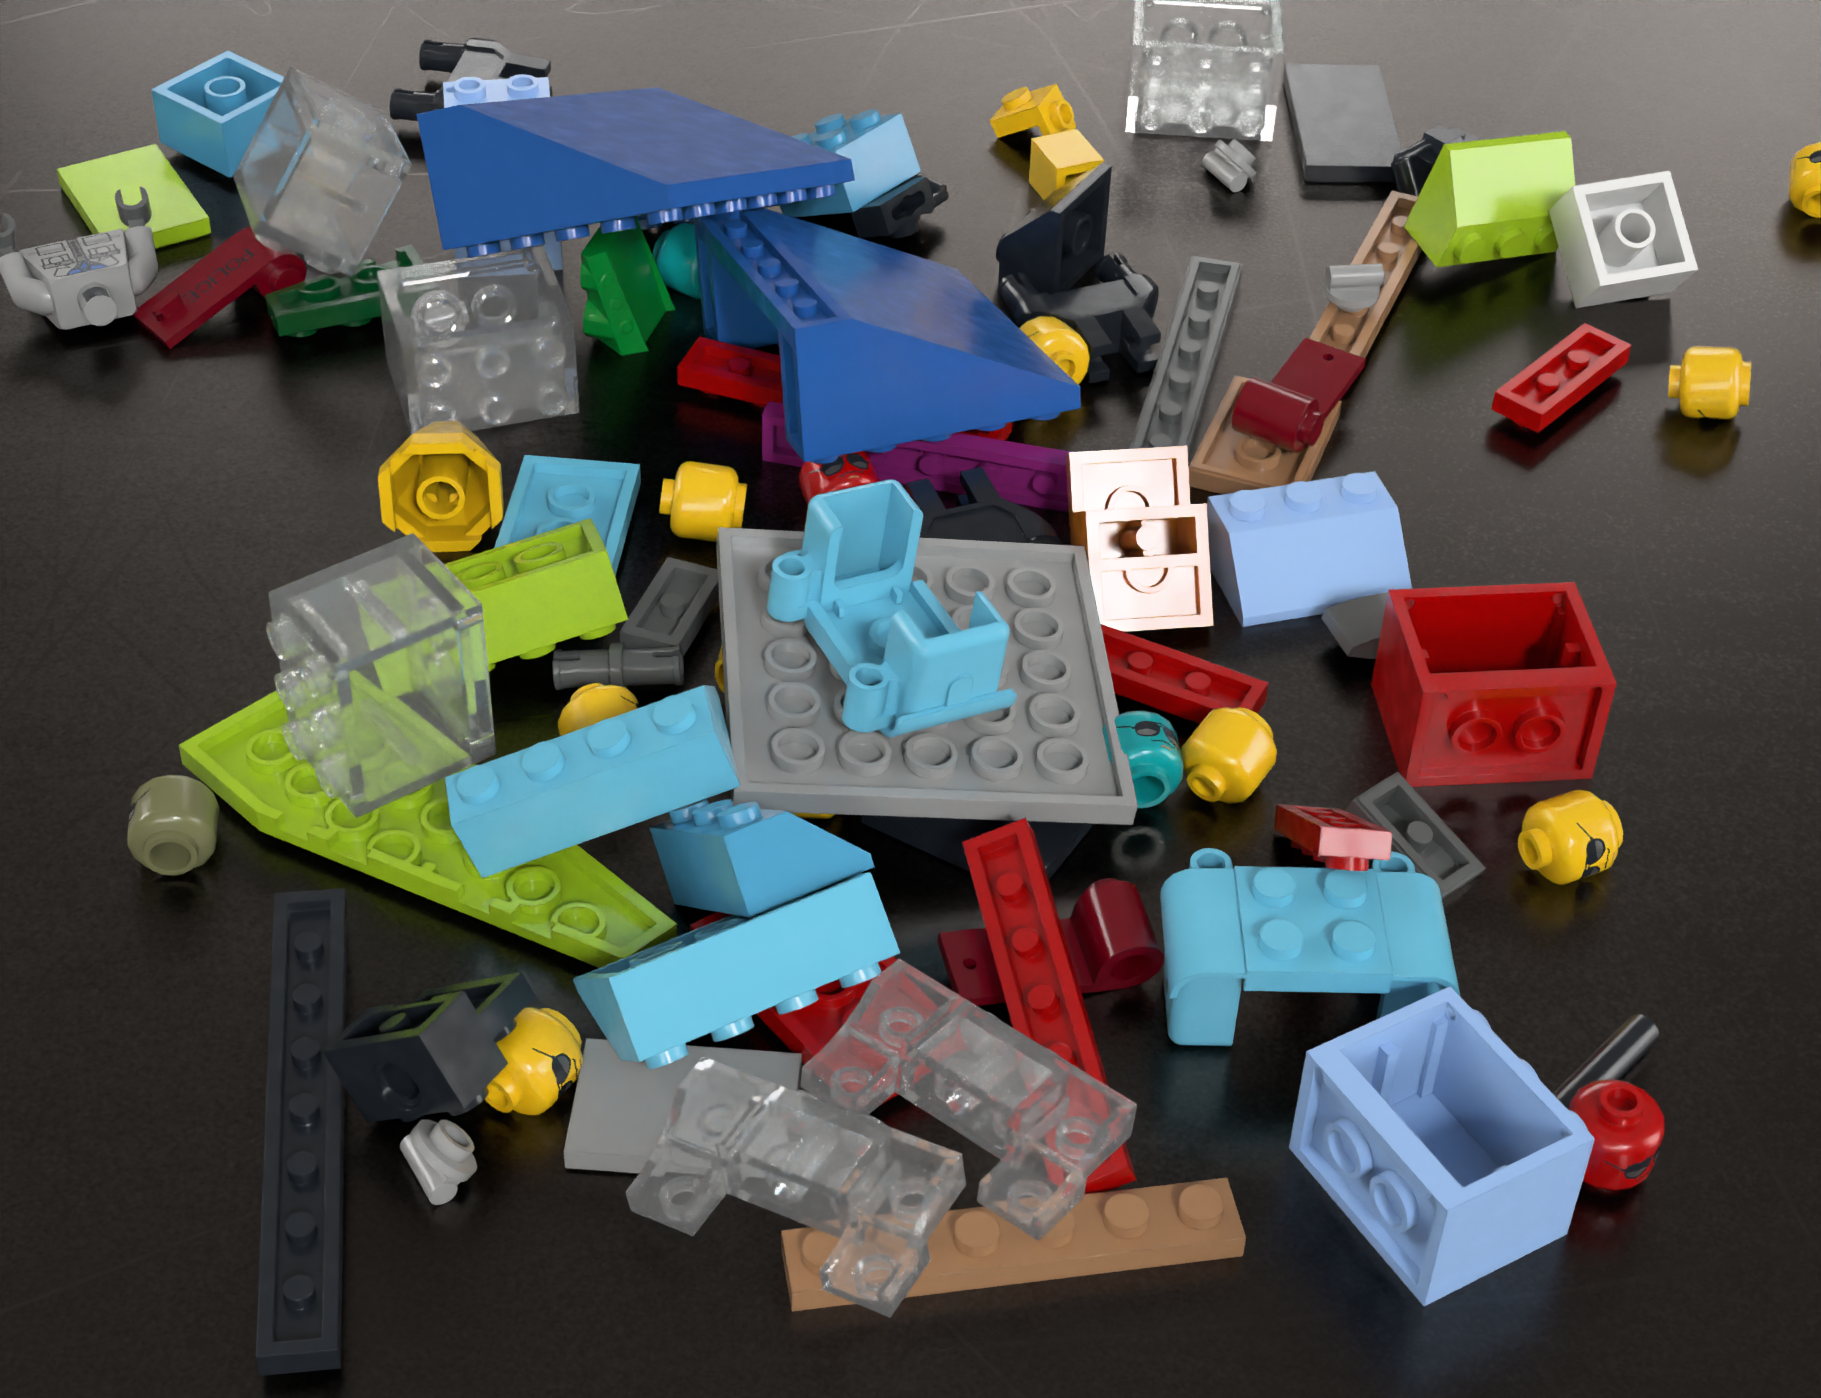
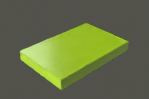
M156 144L57 169L60 186L92 234L123 229L125 232L129 229V226L123 224L119 218L115 193L120 189L123 203L133 206L142 200L140 187L146 189L149 197L152 216L145 226L152 229L155 249L211 233L208 215Z

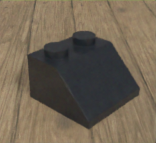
M1101 163L1057 189L1036 208H1032L1026 217L1010 232L1007 231L1002 235L996 248V260L999 262L998 284L1007 275L1012 274L1016 279L1017 273H1024L1039 293L1048 292L1049 294L1064 292L1069 290L1104 256L1111 165Z

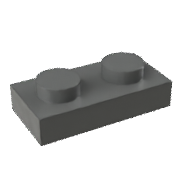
M667 557L628 620L621 628L620 642H624L626 648L674 647V645H681L684 656L719 599L718 569Z

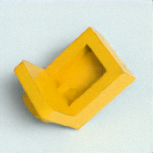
M1057 83L1033 91H1029L1027 87H1022L1008 93L1001 100L1003 105L989 120L997 138L1036 126L1039 127L1043 136L1071 131L1076 128L1072 107L1064 100Z

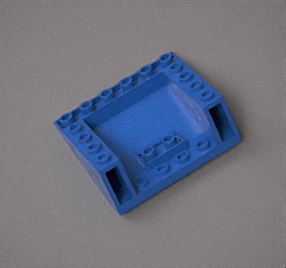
M659 87L463 104L416 114L443 250L466 247L468 258L500 253L499 241L510 239L511 249L515 250L544 245L543 233L552 231L555 232L556 242L590 236L588 225L600 223L602 234L636 228L634 216L637 217L641 229L646 230L662 227V223L673 221V224L694 221V218L761 207L768 208L803 200L835 196V184L855 181L852 161L847 157Z
M762 207L694 218L704 335L708 339L754 350L757 347L779 345L786 440L804 462L810 461L817 464L832 463L840 455L865 450L873 453L888 452L895 449L897 444L916 440L939 442L950 438L952 433L972 429L995 431L1005 427L1008 422L1028 418L1051 420L1058 417L1060 412L1081 408L1080 386L956 268Z

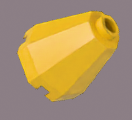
M436 421L416 431L379 468L378 485L382 523L394 532L396 528L408 537L407 543L420 553L471 551L481 541L482 534L490 526L493 529L503 519L504 502L501 463L481 440L459 421Z

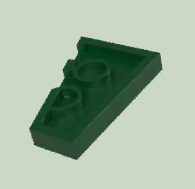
M409 244L395 249L396 260L376 265V261L369 258L353 264L354 271L350 276L338 279L334 276L320 275L266 294L265 299L268 315L279 336L306 337L315 334L319 328L339 324L350 327L361 326L369 323L372 318L390 314L410 316L409 313L414 299L422 291L438 287V284L413 245Z

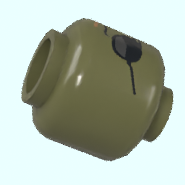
M182 775L155 777L140 785L132 796L130 804L127 846L132 856L146 868L162 875L174 876L184 874L195 867L205 864L215 851L219 805L213 791L202 782Z

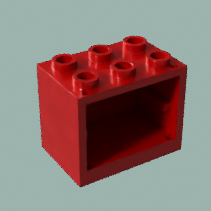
M1575 582L1388 590L1371 686L1399 773L1412 787L1592 779L1617 683Z

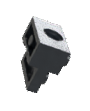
M522 972L425 989L411 1004L397 1006L396 1003L367 1008L322 1052L367 1123L400 1118L402 1122H410L423 1115L449 1112L453 1116L460 1115L473 1109L487 1097L489 1090L486 1086L508 1064L496 1042L505 1038L515 1029L517 1022L514 1018L536 995Z

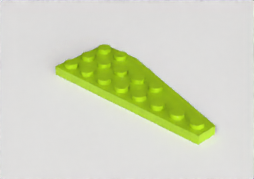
M340 656L335 657L179 744L182 764L259 831L598 968L678 937L677 923L578 845L482 878L451 826L445 777L467 770L470 767L476 766V764Z

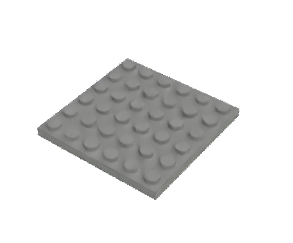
M718 527L716 552L726 725L740 782V787L730 790L734 806L757 801L760 809L780 810L789 813L1018 821L1026 817L1027 821L1133 825L1138 805L1128 756L1121 750L1114 721L1115 717L1119 715L1085 546L919 538L912 581L923 579L961 631L969 627L975 593L977 591L983 592L1008 624L1010 635L998 691L1011 688L1017 694L1015 703L1008 708L889 738L883 735L880 730L862 733L851 730L843 723L842 712L847 686L806 628L803 619L784 622L773 618L767 611L773 561L786 552L802 549L804 532ZM1103 725H1106L1112 763L1108 759L1102 731Z

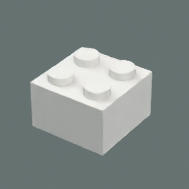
M1670 171L1572 186L1549 210L1576 308L1670 293L1698 270Z

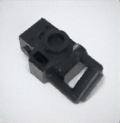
M1438 125L1424 132L1422 140L1397 152L1390 163L1398 192L1419 196L1444 144L1481 139L1459 127L1449 130Z
M919 172L858 210L851 212L858 237L868 238L890 235L892 239H898L912 235L920 230L918 220H920L921 215L932 213L935 207L948 199L949 193L946 185Z

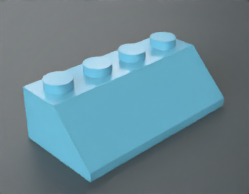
M707 685L666 697L661 701L613 718L604 719L588 727L537 743L529 748L445 777L451 826L482 878L740 787L720 698L715 686Z
M868 872L856 874L750 918L737 915L727 916L573 978L578 994L619 1059L634 1062L645 1060L647 1068L654 1069L687 1056L689 1051L686 1042L711 1033L713 1041L717 1042L750 1030L754 1027L751 1015L775 1006L780 1015L806 1007L819 1000L816 988L839 979L842 988L868 981L882 973L878 962L900 954V950L872 874Z

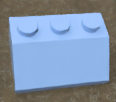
M1375 471L1351 473L1347 476L1308 482L1299 481L1288 485L1256 490H1240L1235 493L1208 497L1207 521L1210 570L1242 627L1320 615L1325 612L1326 608L1363 596L1387 593L1391 589H1412L1398 507Z

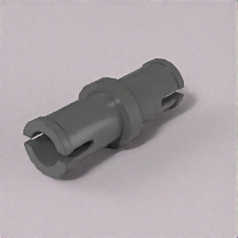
M624 642L611 643L610 649L571 651L556 649L553 654V679L556 690L581 688L592 683L617 685L628 689V686L675 684L680 686L684 682V659L681 645H674V647L626 648Z

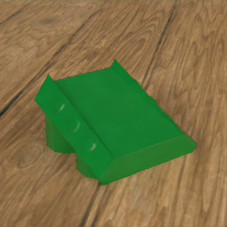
M634 216L636 228L602 234L600 226L581 252L580 285L583 290H586L588 298L583 313V333L585 336L600 339L621 356L649 351L646 341L665 312L675 310L636 216Z

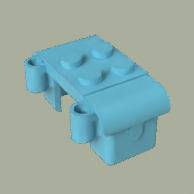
M893 479L814 496L808 504L802 549L786 552L773 561L767 600V611L773 618L784 622L803 619L806 628L846 684L847 688L842 712L843 723L851 730L862 733L880 730L883 735L889 738L1008 708L1015 703L1017 694L1011 688L998 691L1010 629L986 595L980 591L975 593L969 627L961 631L923 579L912 581L923 513L903 486Z
M1204 848L1196 851L1191 856L1189 869L1179 871L1170 876L1161 888L1160 903L1165 948L1162 971L1167 1028L1170 1039L1178 1045L1232 1046L1242 980L1244 991L1381 993L1376 1020L1449 986L1460 996L1440 888L1431 877L1416 873L1413 862L1401 853L1391 852L1390 861L1374 859L1372 868L1368 869V871L1234 866L1233 869L1232 861L1225 852L1214 848Z

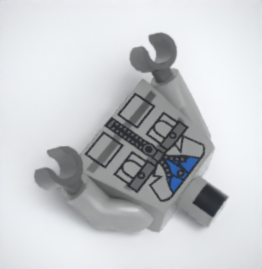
M140 187L142 200L133 206L123 203L120 189L115 193L119 218L123 224L129 226V229L125 232L123 229H117L22 249L19 252L14 251L16 244L15 221L9 214L3 213L2 226L4 232L0 233V274L13 302L23 310L46 316L58 329L65 330L90 324L105 326L114 319L135 314L137 312L136 296L142 295L158 274V262L152 229L145 226L152 216L146 189Z

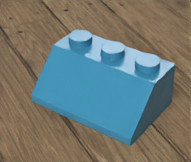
M706 798L668 812L671 820L650 827L674 904L750 918L875 867L870 853L787 811L760 809L757 801L734 806L731 799L709 804Z

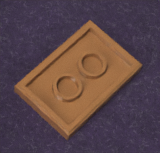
M1234 376L1188 467L1189 486L1223 495L1240 490H1256L1288 485L1299 481H1311L1339 419L1342 401L1337 403L1325 419L1321 434L1313 446L1306 445L1301 452L1294 453L1234 431L1232 428L1233 410L1243 386L1249 380V378Z

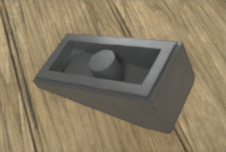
M1399 772L1394 773L1354 798L1346 809L1351 814L1392 831L1391 852L1407 856L1413 862L1416 873L1431 877L1440 888L1442 900L1481 875L1486 869Z

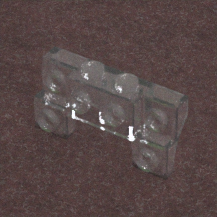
M901 959L895 961L870 982L860 1002L840 1030L811 1060L802 1066L801 1087L857 1124L896 1092L1001 1159L980 1180L977 1202L1037 1241L1045 1236L1084 1198L1087 1177L1131 1137L1137 1104Z
M702 1056L677 1087L663 1132L643 1169L626 1190V1196L630 1211L691 1236L695 1235L726 1194H730L840 1238L831 1255L819 1270L823 1290L891 1318L930 1262L927 1240L966 1186L962 1154L889 1127L873 1116L866 1114L858 1115L828 1104L809 1092L788 1089Z

